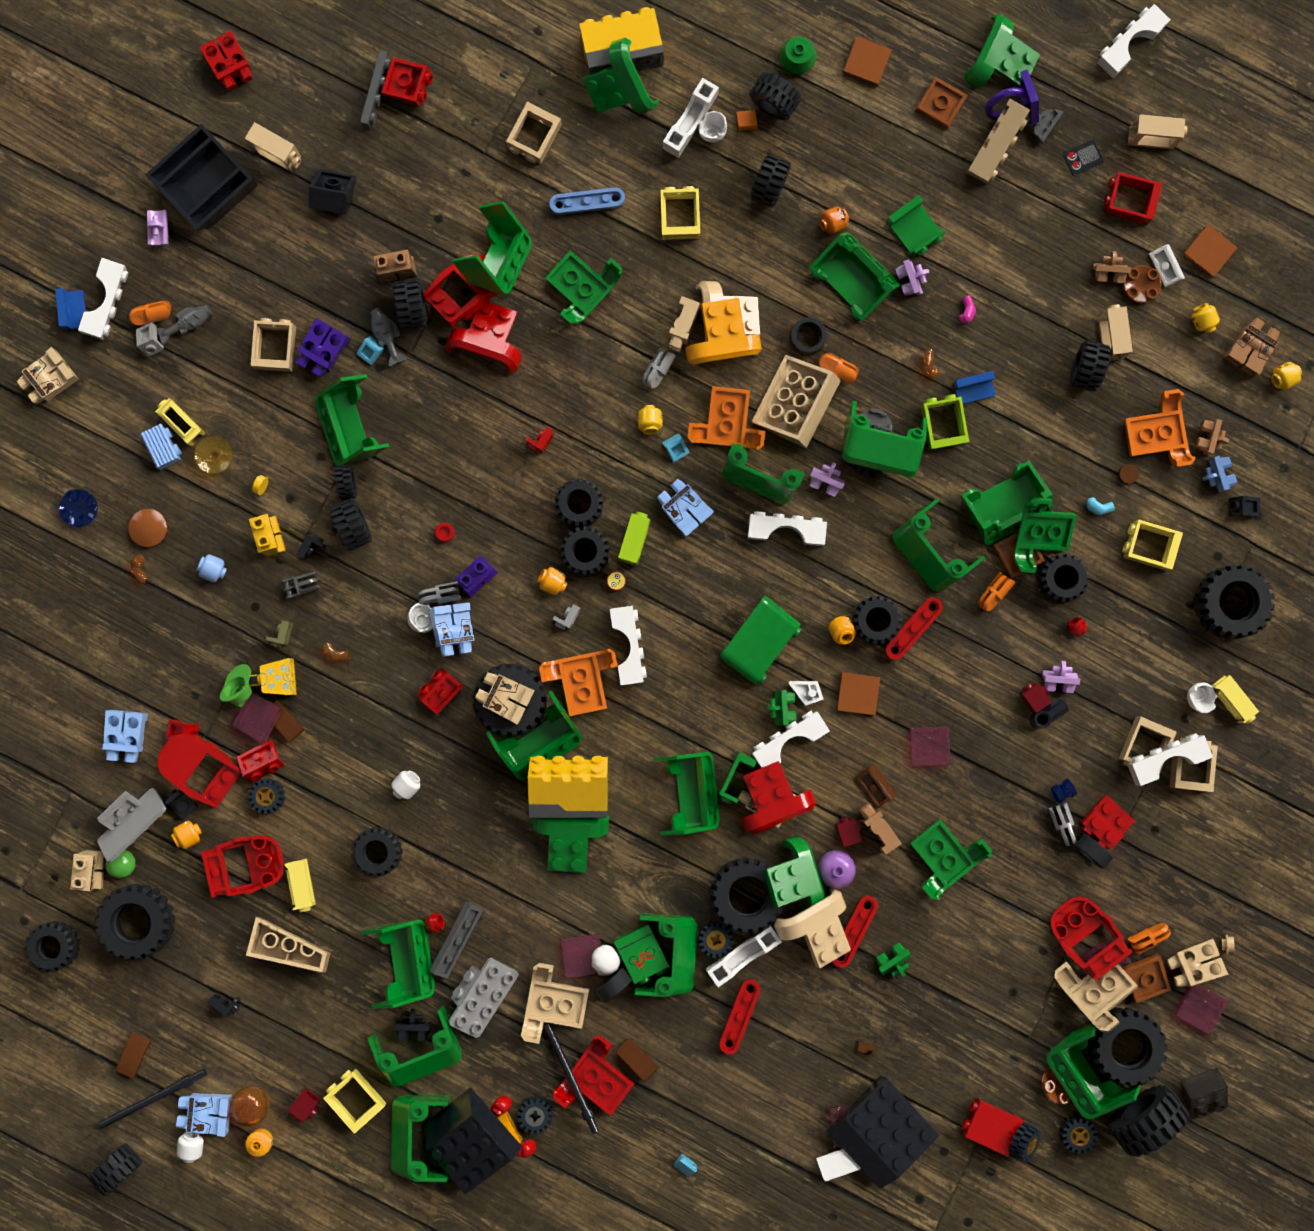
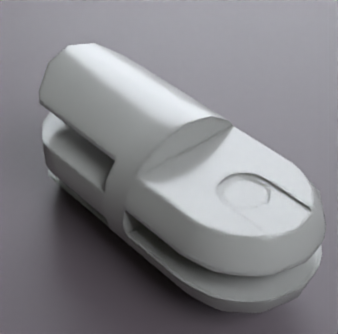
M661 348L658 349L643 376V384L646 387L654 389L660 384L676 357L675 354Z
M457 581L435 585V588L420 591L418 594L419 602L427 605L461 600V596L458 595L460 591L457 588Z
M1066 802L1063 805L1069 822L1065 821L1060 805L1056 806L1062 822L1060 825H1058L1053 808L1048 809L1056 830L1061 831L1065 845L1070 846L1064 828L1068 827L1073 844H1076L1077 841L1071 827L1075 823Z

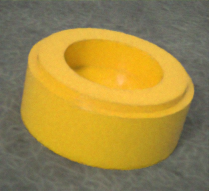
M262 475L258 476L252 486L253 493L262 495L267 488L268 478Z

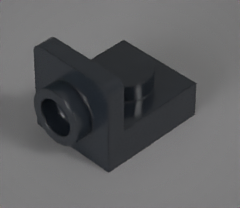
M1249 496L1229 498V516L1260 517V498Z
M315 534L313 537L307 535L296 555L306 560L307 557L310 558L314 553L315 547L313 546L315 544L324 549L327 545L323 544L324 539Z
M176 789L167 795L168 799L164 802L166 805H170L181 819L186 818L198 807L191 797Z
M215 994L207 1003L226 1017L230 1013L234 1014L241 1005L238 1003L241 998L238 996L229 1004V1000L224 995Z

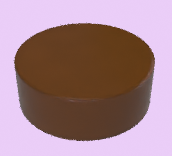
M1130 464L1121 467L1118 472L1119 480L1124 484L1135 482L1139 476L1138 469Z

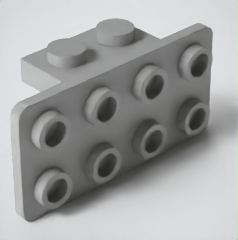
M154 788L149 789L139 800L125 791L97 818L101 824L109 828L97 840L106 861L109 863L118 858L129 845L133 844L165 812L166 807Z
M489 958L481 971L471 966L464 974L459 986L453 992L451 999L457 1005V1008L448 1023L452 1027L478 1038L516 981L519 973L493 958Z

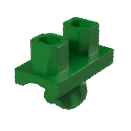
M787 690L773 691L774 699H770V706L765 707V711L770 710L771 718H775V725H789L790 722L796 721V712L788 711L787 703H795V693L787 692Z
M900 943L891 948L896 956L893 959L889 960L885 953L876 957L879 970L883 976L897 968L891 972L892 976L895 977L901 974L903 978L906 977L904 971L910 966L907 962H904L912 956L909 950H905Z

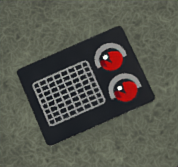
M1094 139L1063 153L1073 175L1104 162Z

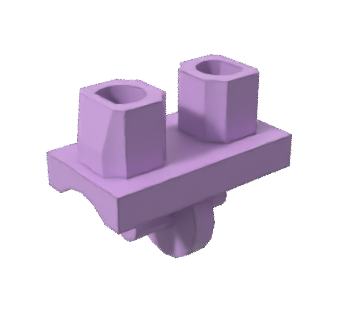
M167 210L147 211L149 246L168 245Z
M909 259L903 261L904 265L898 267L896 273L899 279L909 276L910 282L902 285L904 295L923 294L918 279L920 278L922 284L927 283L925 276L930 274L929 269L923 270L921 264L916 266V273L912 261H909Z
M833 462L831 467L823 464L822 470L813 467L809 486L819 489L822 481L829 484L826 493L835 497L838 491L843 488L845 481L838 478L841 471L835 469L836 463Z
M1060 661L1059 666H1052V671L1042 670L1044 686L1048 691H1056L1057 683H1063V692L1074 693L1076 685H1080V678H1078L1077 673H1072V667H1066L1065 661Z

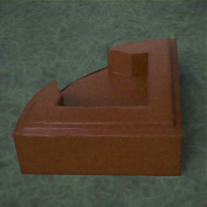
M858 1040L855 1046L858 1052H868L870 1054H874L876 1048L874 1045Z

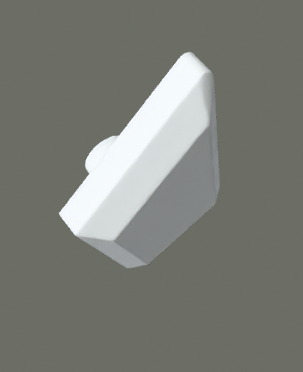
M818 681L788 682L805 706L823 700Z

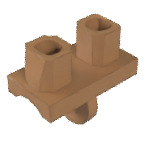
M1111 251L1110 256H1103V262H1109V264L1093 263L1092 269L1095 270L1096 281L1107 282L1108 272H1114L1113 282L1124 283L1127 273L1131 272V267L1127 265H1116V263L1123 262V257H1117L1116 251Z
M1204 420L1201 422L1200 431L1208 433L1207 439L1197 438L1195 448L1203 451L1202 455L1209 456V454H1214L1215 447L1221 450L1223 444H1229V439L1225 437L1226 431L1220 430L1223 420Z

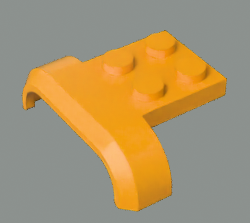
M739 298L700 304L707 342L685 347L687 361L691 365L749 355L757 356L762 350L760 336H745Z

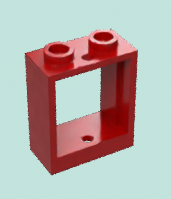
M1118 172L1114 177L1110 178L1108 184L1110 193L1106 195L1103 206L1106 207L1104 213L1148 225L1154 219L1162 183ZM1119 184L1149 191L1143 214L1113 206Z

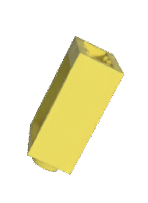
M686 186L683 189L666 187L664 190H660L662 240L700 239L699 188L694 189L693 186ZM694 199V226L666 227V200Z
M1136 520L1131 523L1128 529L1130 536L1122 550L1124 552L1123 558L1165 571L1172 570L1183 533L1142 520ZM1139 528L1169 537L1162 562L1132 554Z
M354 1069L352 1072L348 1070L340 1077L342 1081L338 1085L333 1083L326 1090L328 1094L323 1098L354 1134L386 1105L383 1098L357 1069ZM352 1078L375 1101V1104L357 1120L334 1096Z

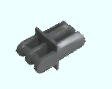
M316 571L281 580V583H284L285 586L283 590L287 593L286 599L303 596V594L321 589L320 585L302 589L303 587L318 583L317 578L300 582L302 579L315 576ZM294 580L295 585L290 586L289 582ZM296 588L297 593L293 594L292 589Z

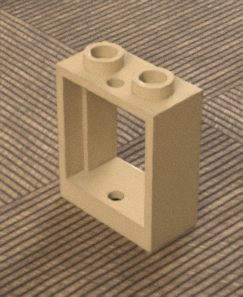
M527 102L506 141L509 151L516 155L520 153L526 156L525 158L531 163L535 164L537 162L541 164L562 125L561 118ZM527 116L551 127L538 152L515 141Z
M1139 115L1129 127L1128 145L1174 149L1186 137L1187 126H1185V119Z
M254 122L245 137L252 150L290 172H293L294 168H298L301 163V155L295 145Z
M1111 305L1098 317L1101 344L1110 346V361L1123 360L1133 352L1127 306Z
M260 318V321L254 320L251 354L252 368L256 370L293 372L296 326L290 320L280 319L279 322H272L268 318ZM263 330L288 331L286 361L260 359Z
M1136 717L1119 759L1124 761L1123 765L1127 767V763L1132 762V758L1128 757L1140 727L1164 737L1160 745L1161 750L1167 748V744L1173 742L1177 732L1146 718Z
M1180 738V742L1186 740V738ZM1207 741L1213 758L1207 760L1205 783L1180 781L1183 758L1173 756L1169 787L1213 792L1218 746L1211 745L1212 741Z

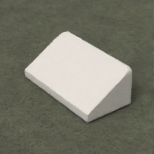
M1166 244L1149 253L1165 288L1185 279L1170 245Z
M843 1149L816 1158L824 1181H829L861 1169Z

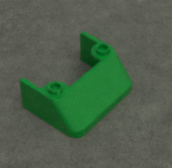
M504 201L479 206V210L489 221L486 227V236L492 243L484 261L478 255L456 258L452 261L470 284L500 295L508 294L512 290L532 246L529 234Z
M367 374L341 377L319 392L315 397V405L333 461L337 466L348 465L376 456L390 447L389 443L379 445L373 437L366 438L355 403L360 400L362 395L358 384L367 378Z
M853 401L844 425L842 458L848 463L906 477L915 476L926 441L927 418H923L919 428L910 429L907 436L870 428L868 418L864 415L856 414L857 401Z
M938 498L897 529L892 535L894 545L933 592L944 591L986 559L983 555L968 566L964 561L954 559L946 565L922 535L930 528L931 524L925 512L940 501Z
M552 691L548 692L554 701V704L546 710L548 720L517 741L514 737H502L497 741L490 731L486 733L497 754L518 780L528 779L530 757L543 756L546 760H553L555 756H564L579 746L583 740L579 730Z
M700 752L654 757L653 761L666 762L665 767L668 773L672 775L677 774L680 813H675L671 819L672 830L661 831L660 836L685 835L716 829L719 825V809L712 754Z
M640 913V920L659 921V932L661 935L667 938H674L671 977L659 978L656 981L655 988L635 986V995L669 997L690 993L694 987L697 939L696 920L691 916Z
M422 920L392 923L361 930V935L376 934L379 943L383 945L390 944L395 982L388 984L386 987V1001L373 1004L372 1009L396 1008L431 997L434 994L435 983L433 973L430 972L432 963L427 930Z
M445 1005L440 1006L437 1010L444 1029L436 1032L433 1036L434 1051L399 1064L394 1054L383 1052L376 1032L367 1038L378 1068L391 1085L402 1086L457 1064L460 1061L462 1050L453 1027L448 1023L449 1016Z
M1092 1023L1073 1031L1053 1047L1047 1055L1048 1065L1080 1114L1087 1119H1094L1136 1101L1141 1089L1139 1083L1135 1087L1123 1090L1114 1081L1106 1080L1101 1082L1081 1052V1050L1088 1046L1089 1039L1094 1037L1097 1032V1028Z
M400 1095L395 1098L392 1104L391 1169L396 1175L415 1182H447L449 1175L444 1170H428L424 1162L412 1161V1122L423 1121L428 1115L429 1106H448L451 1101V1095Z

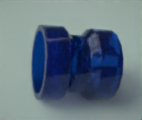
M1068 778L1063 780L1060 785L1050 787L1053 796L1059 804L1064 803L1068 797L1077 795L1074 785Z

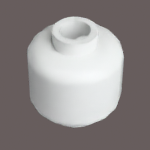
M413 771L400 772L391 784L393 794L399 799L412 798L420 788L419 776Z
M185 1132L178 1139L177 1156L186 1163H192L202 1156L204 1139L199 1133Z

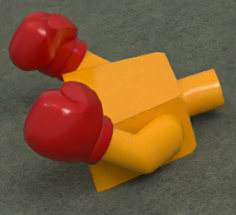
M500 1096L489 1109L521 1144L522 1149L516 1156L528 1158L536 1152V1143L532 1139L522 1142L523 1138L508 1113L513 1102L508 1096Z

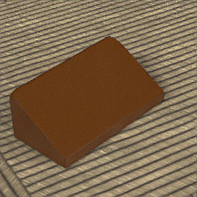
M874 764L855 777L877 808L893 799L896 795Z

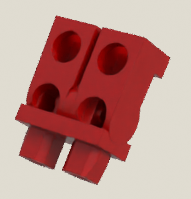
M232 31L216 38L226 57L223 56L215 40L199 47L217 79L228 91H232L237 87L234 79L239 76L244 83L253 79L250 71L252 69Z

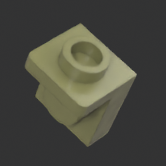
M282 620L281 624L277 626V639L266 636L265 640L271 641L270 645L280 648L282 644L288 645L294 623Z

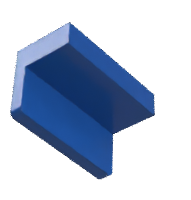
M63 288L55 289L59 327L65 331L79 329L83 313L86 312L84 291L68 292Z
M990 371L956 380L953 383L956 397H962L963 404L994 397L996 395L992 382L995 379L994 372Z

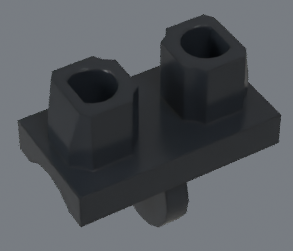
M411 1009L410 1014H403V1020L410 1021H396V1024H394V1030H397L398 1041L408 1040L409 1031H416V1041H426L428 1031L431 1029V1022H416V1020H423V1015L416 1014V1009Z

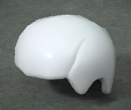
M716 111L705 113L703 120L699 122L700 137L712 143L722 140L727 132L726 117Z
M417 603L409 610L407 616L408 625L418 633H426L433 629L429 611L431 607L429 605Z
M1205 682L1196 683L1189 689L1187 700L1191 708L1199 713H1209L1216 707L1214 701L1217 695L1211 685Z
M609 945L598 947L592 954V967L600 976L611 975L617 971L621 963L620 954L614 947Z

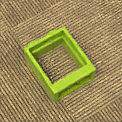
M953 394L944 396V400L937 401V398L925 400L926 403L921 405L923 418H927L926 439L928 450L969 442L962 397L956 398V395ZM954 404L960 436L934 441L928 408Z
M641 512L631 514L618 556L619 561L634 566L638 565L650 526V519L647 517V514Z

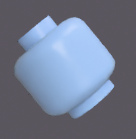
M208 554L206 557L202 556L196 571H199V577L214 583L219 578L223 579L227 568H224V560Z

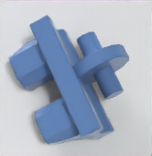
M1220 456L1208 460L1210 467L1205 468L1207 476L1202 477L1203 481L1209 480L1210 486L1216 485L1218 493L1228 490L1231 486L1237 484L1234 474L1225 475L1224 469L1232 467L1230 457L1220 458Z

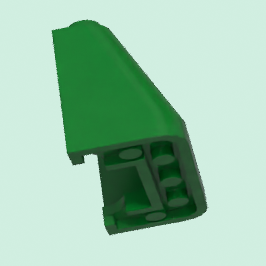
M848 232L839 234L809 267L814 278L826 280L851 305V315L858 321H864L900 286L898 281Z
M733 442L722 469L724 479L780 504L791 502L804 477V471L797 468L795 470L790 469L782 474L780 480L745 466L748 459L747 451L743 448V445Z
M1030 461L1016 465L1012 474L1013 477L982 493L978 489H968L961 495L962 501L986 545H992L1019 531L1024 508L1032 498H1049L1053 501V494ZM1053 503L1051 508L1045 507L1043 511H1052Z
M764 596L718 659L753 685L757 683L761 685L767 677L765 672L790 638H796L801 631V628H799L800 623L770 598Z

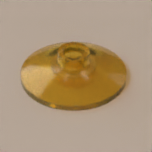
M208 436L197 444L194 457L200 469L210 474H217L225 471L230 466L233 459V450L229 442L224 438ZM215 452L218 453L217 459H213L212 457L213 453Z

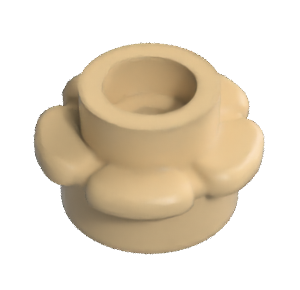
M1225 935V939H1221L1222 950H1226L1227 954L1235 952L1234 937Z

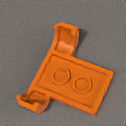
M712 386L708 424L689 423L688 439L692 443L732 446L733 442L743 445V448L755 450L764 446L765 431L746 428L750 390Z
M1175 389L1162 392L1160 397L1161 413L1124 419L1130 457L1168 451L1170 462L1174 467L1187 466L1194 462L1195 456H1191L1182 414L1181 400L1184 396L1182 391Z
M611 649L543 662L539 667L542 682L562 679L569 716L607 709L600 671L618 667L615 652Z

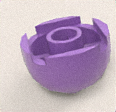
M840 850L826 852L817 864L821 881L825 886L832 889H841L848 886L853 881L856 873L853 859L847 853Z

